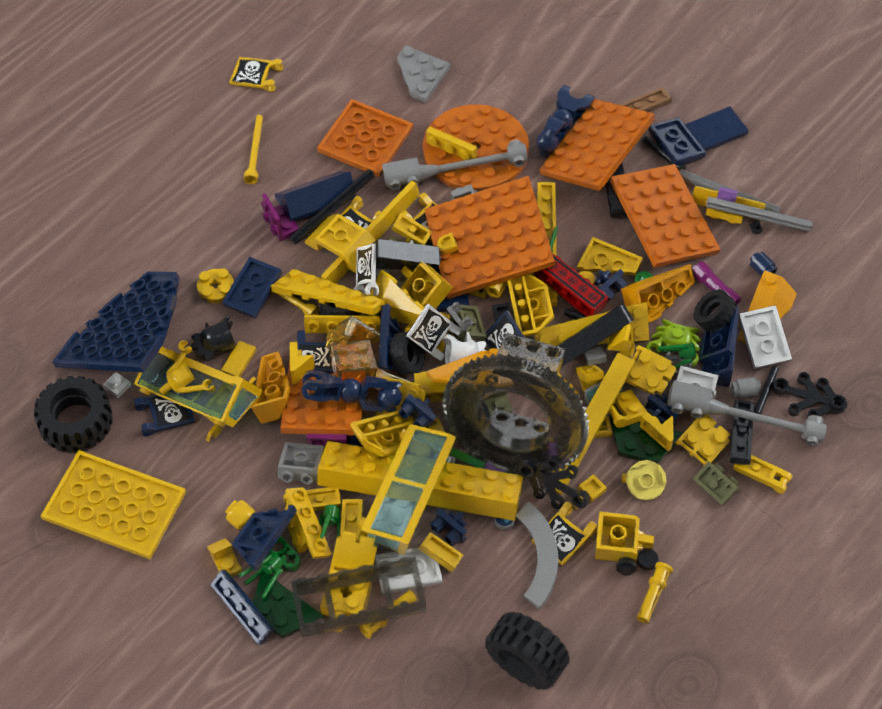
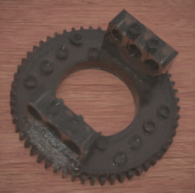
M506 333L496 356L494 354H491L490 357L484 355L482 359L477 357L475 361L471 359L469 364L465 362L463 367L460 366L453 376L450 377L442 398V413L445 414L443 419L447 420L446 426L450 427L449 432L454 433L453 436L458 439L457 444H462V449H467L469 455L473 454L475 458L491 463V466L499 470L505 469L511 472V474L518 473L520 475L519 464L524 459H531L536 463L548 460L552 455L558 456L561 460L558 468L541 470L544 473L558 472L560 469L564 470L566 466H570L571 462L574 463L585 447L590 427H588L589 420H587L589 415L585 413L586 407H582L584 402L579 400L580 395L575 393V388L569 386L570 382H566L563 380V376L560 377L558 375L563 364L565 348ZM508 392L519 394L537 404L544 412L548 423L537 421L532 417H523L515 412L502 411L497 409V407H495L491 418L488 419L484 414L482 403L485 398L496 393Z

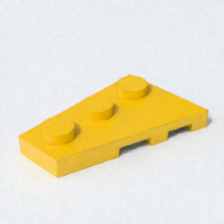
M592 237L577 265V270L597 272L598 270L605 272L609 270L610 273L615 274L621 269L624 272L623 275L635 276L643 262V257Z

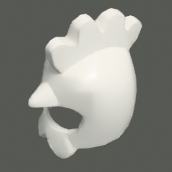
M469 332L466 333L464 342L458 341L449 334L442 338L446 343L445 364L480 351H487L484 350L486 342H475L472 340Z

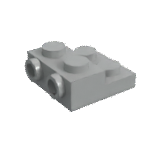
M285 442L278 464V479H282L287 483L292 480L302 481L306 485L317 483L318 466L324 452V446Z

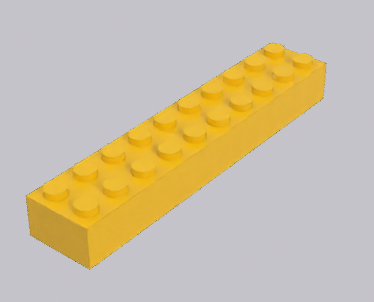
M327 441L318 466L317 485L377 496L395 454L381 457L366 450L364 447ZM404 455L395 473V477L425 485L437 460ZM446 462L427 505L515 521L522 492L523 477L516 474ZM393 480L385 497L418 503L424 489Z

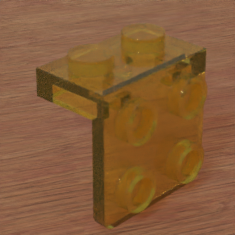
M351 315L328 332L326 336L328 340L325 347L333 350L347 341L354 346L367 348L378 341L381 334L373 327H369L361 322L359 318Z

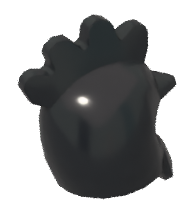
M226 316L213 326L205 323V328L201 333H195L191 336L194 341L191 344V348L193 351H196L197 357H205L206 361H210L213 359L214 354H222L236 347L230 332L233 326V322L229 321L230 316Z

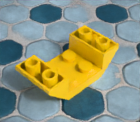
M335 214L326 218L304 242L317 251L324 247L345 260L346 267L356 273L357 248L370 245L376 240L365 228L340 214Z

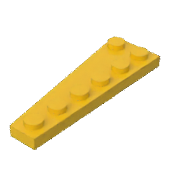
M296 269L291 270L271 285V292L291 297L296 294L308 301L310 298L318 299L321 304L335 303L336 307L369 315H375L382 309V305H385V300L366 295L358 290L347 288L344 285H339Z
M647 302L627 306L634 319L627 324L632 327L634 341L650 340ZM610 311L544 327L538 334L534 335L535 349L554 348ZM610 336L598 344H608Z

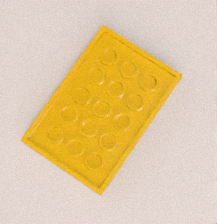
M78 450L42 512L41 518L47 522L151 560L187 492L185 488Z

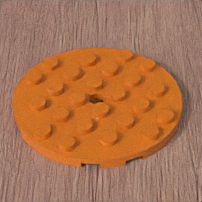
M480 104L455 107L439 115L430 124L432 128L474 146L479 145L477 158L506 153L508 144L513 140H519L522 144H525L527 157L529 156V140L523 126L515 117L496 107ZM425 133L423 154L426 165L438 166L464 161L459 156L447 153L443 149L426 143ZM509 160L440 172L435 177L454 189L471 184L474 191L484 190L513 181L522 172L527 162L521 167H516L514 164L510 165Z

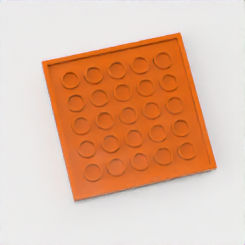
M529 176L424 209L429 230L432 231L433 245L437 247V241L440 237L452 233L459 249L449 254H443L439 251L441 255L439 265L441 276L453 286L447 295L448 299L556 265Z

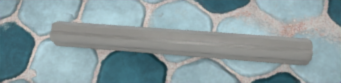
M681 169L679 171L684 182L715 191H719L720 187L735 190ZM740 191L737 193L739 197L765 203V210L776 213L780 211V207Z
M708 197L706 201L707 208L804 231H811L812 221L713 197Z

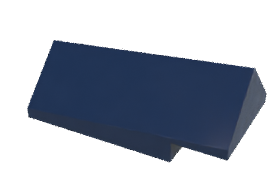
M338 171L275 193V198L290 222L315 215L353 183L351 171ZM356 193L348 200L354 199L356 197Z
M738 305L735 306L736 310L733 317L724 327L714 332L704 330L699 353V362L703 364L702 371L719 375L716 385L725 387L730 386L733 374L739 315Z

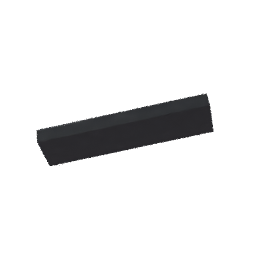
M735 400L734 408L754 413V402ZM733 416L729 463L750 465L753 420Z

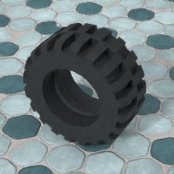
M67 376V379L63 380L59 378L56 380V383L47 385V389L42 390L39 394L40 398H37L35 401L34 417L41 437L44 441H47L50 447H56L58 451L64 452L67 450L68 453H75V450L86 451L85 448H93L96 446V442H101L105 438L104 434H108L111 429L113 412L107 393L93 379L88 378L85 380L84 376H77V378ZM84 405L91 408L87 416L78 422L67 424L57 421L59 414L70 406Z
M519 612L503 614L485 639V647L488 654L492 656L493 661L501 669L508 672L511 677L518 679L519 682L525 683L531 688L535 687L538 690H546L553 687L569 664V652L566 650L564 643L550 629L541 625L542 623L533 620L532 617L524 616Z

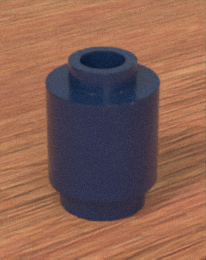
M756 252L750 258V266L761 277L764 270L773 274L777 272L776 264L764 252Z

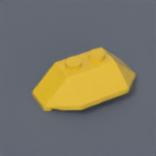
M531 274L508 280L516 324L524 337L538 334L554 318L547 284Z
M400 410L352 422L350 426L366 450L384 457L397 452L401 444L399 437L402 430H407L409 424L413 425L415 419L411 415L404 419L399 415ZM412 437L407 450L412 447L414 437Z

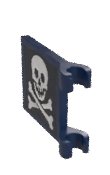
M507 310L486 331L487 337L485 341L489 348L499 349L507 358L517 347H519L520 351H526L527 353L533 350V346L525 339L512 315ZM508 361L510 372H512L514 370V367Z
M298 331V350L302 349V356H314L315 368L313 370L333 374L332 359L335 355L336 331H328V343L306 342L305 331Z
M170 392L189 401L187 393ZM158 395L134 399L137 411L144 410L150 406L154 423L142 424V434L145 437L158 431L195 423L192 410Z

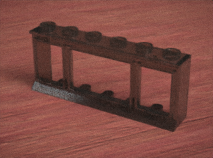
M402 557L397 561H382L377 565H362L357 569H342L337 573H322L316 577H302L291 582L301 637L426 612V600L416 557ZM412 573L418 601L412 603L404 601L400 605L394 606L388 578ZM382 580L387 606H381L378 610L368 612L360 610L358 614L349 616L340 614L336 618L330 590ZM324 591L329 620L320 618L314 623L304 625L299 596Z

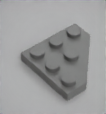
M406 45L397 56V61L401 67L410 96L425 103L451 68V63Z

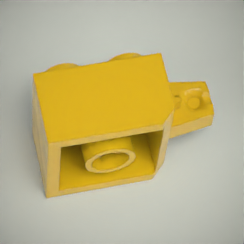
M422 261L414 271L407 266H404L400 271L407 278L400 289H406L413 302L418 301L424 308L429 304L436 309L453 288L431 266Z
M599 512L595 559L618 562L623 557H629L636 563L637 551L642 550V548L652 549L654 536L643 534L644 532L639 531L640 518L635 515Z
M334 569L330 570L320 609L322 615L331 616L334 619L333 631L342 632L345 621L363 622L372 590L371 577Z

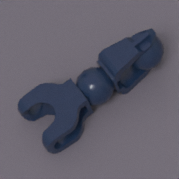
M563 85L557 93V110L552 116H549L543 132L536 139V145L540 150L541 157H546L556 150L557 146L564 139L566 130L590 107L595 96L586 94L583 98L578 99L570 96L569 90L571 87Z
M310 370L303 376L302 394L308 400L320 402L339 401L340 398L347 403H355L359 400L361 408L365 411L395 412L397 411L395 407L402 400V393L399 389L402 384L372 376L365 377L361 383L353 378L342 381V377H336L322 371ZM315 377L317 380H308V378ZM369 387L380 388L377 394L378 402L365 399L368 395L367 389ZM307 389L315 391V393L311 394L307 391Z

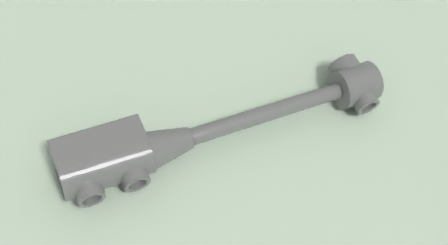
M513 140L508 144L506 153L438 166L419 165L416 157L382 164L386 188L396 191L401 188V185L409 184L411 181L416 182L418 185L424 179L450 170L509 160L510 165L514 164L516 167H521L528 161L525 144H522L519 140Z
M675 380L670 387L667 406L672 407L671 411L677 414L683 413V410L690 411L691 416L694 418H702L703 415L728 414L802 432L801 438L806 439V444L809 446H817L818 443H822L826 434V424L823 423L824 419L820 416H809L803 425L729 407L711 398L712 389Z

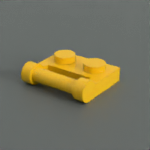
M631 389L619 393L609 410V414L614 419L613 423L617 428L640 422L642 416L647 412ZM613 405L618 406L624 417L618 413Z

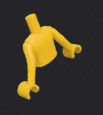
M182 340L178 344L181 353L166 372L168 382L159 388L162 395L171 389L181 394L202 390L213 393L216 390L215 386L208 388L209 384L212 383L210 379L204 380L202 385L187 386L195 378L188 366L182 363L185 355L192 351L190 346L184 349L188 344L186 340Z

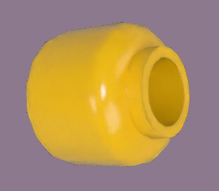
M235 500L225 511L227 514L226 520L237 530H242L252 514L255 513V510L244 500L238 502Z

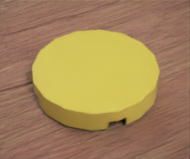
M649 460L638 461L632 465L626 476L628 490L633 496L641 500H651L660 496L667 482L666 474L662 467Z

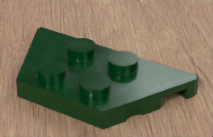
M610 415V424L613 429L618 456L638 461L649 460L659 464L663 457L673 450L676 441L683 434V432L673 430V444L668 452L640 427L641 422L617 428L613 423L614 419Z
M262 571L253 604L274 628V633L283 639L292 635L295 631L306 629L312 623L317 621L320 623L324 620V615L278 581H275L266 598L262 599L261 596L272 579L270 575Z

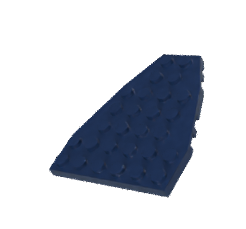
M147 271L140 279L129 285L131 287L130 291L124 295L122 293L117 294L98 311L99 317L92 321L88 320L85 323L86 329L80 334L76 331L69 338L52 361L54 366L57 368L144 372L162 347L176 306L180 279L177 272Z

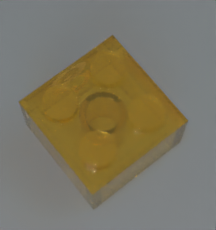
M369 340L331 343L329 360L334 376L342 377V381L353 378L360 383L367 376L376 377L377 365Z

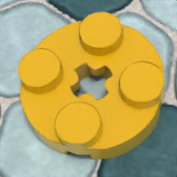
M225 268L201 272L197 281L199 296L206 299L209 303H222L234 283L233 277ZM213 284H220L216 289L212 286Z

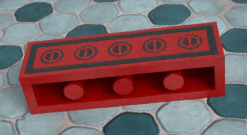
M553 254L555 266L534 273L535 277L547 284L549 288L586 317L599 314L606 306L608 296L605 292L595 287L588 279L581 276L574 268L567 265L555 254Z

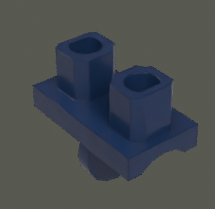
M621 269L610 279L608 277L611 274L609 270L605 272L598 270L595 273L596 280L594 283L596 285L602 284L598 289L604 291L608 296L607 302L616 295L609 288L611 285L618 292L627 285L626 281L622 278L624 272Z
M664 393L662 395L650 394L647 397L648 402L645 406L648 409L647 412L658 418L662 424L673 416L674 427L680 414L672 412V407L665 404L668 399Z
M409 394L400 406L399 415L404 419L411 415L416 419L413 423L416 426L429 428L437 417L428 406L430 403L428 398L423 402Z
M439 508L436 511V518L431 523V529L439 534L445 528L448 531L445 535V540L451 546L459 541L464 543L467 540V537H465L467 530L464 528L467 523L463 521L465 514L462 511L457 514L451 511L447 514Z

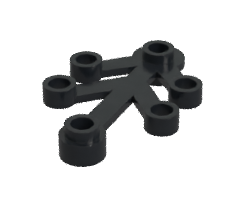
M807 372L799 373L797 381L799 384L804 385L808 391L789 386L785 378L774 380L772 389L777 395L786 393L806 399L789 405L788 413L793 417L798 416L801 410L818 403L824 404V406L818 409H810L807 419L811 416L810 414L822 416L831 411L843 413L847 408L845 397L835 394L829 386V381L824 377L817 380L815 387ZM818 390L824 391L827 397L820 395Z
M552 455L548 460L536 463L531 459L521 461L519 473L523 478L529 479L535 498L543 499L548 492L552 507L560 509L565 501L562 496L557 494L556 489L572 497V503L577 508H584L589 503L590 497L587 491H577L559 481L566 478L574 479L579 473L576 466L570 465L566 470L546 474L541 470L558 468L561 463L558 456ZM538 479L543 481L545 487L539 484Z

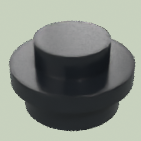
M623 557L616 564V570L624 576H629L636 572L637 565L632 558Z

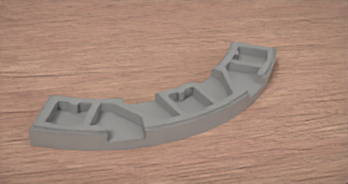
M527 502L516 515V519L523 524L533 537L537 548L538 562L534 579L524 594V598L541 610L552 593L558 574V549L549 523L535 506Z

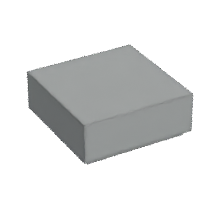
M601 346L590 348L583 353L588 366L607 362V356Z

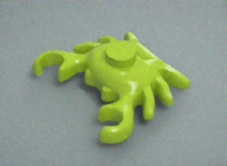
M662 319L664 326L656 327V331L659 332L651 336L652 339H659L647 343L645 347L648 350L651 347H655L659 353L661 350H658V347L662 344L668 346L693 342L695 350L699 351L700 347L697 342H700L701 339L695 333H698L700 329ZM697 353V357L693 358L694 360L692 361V367L696 366L699 361Z

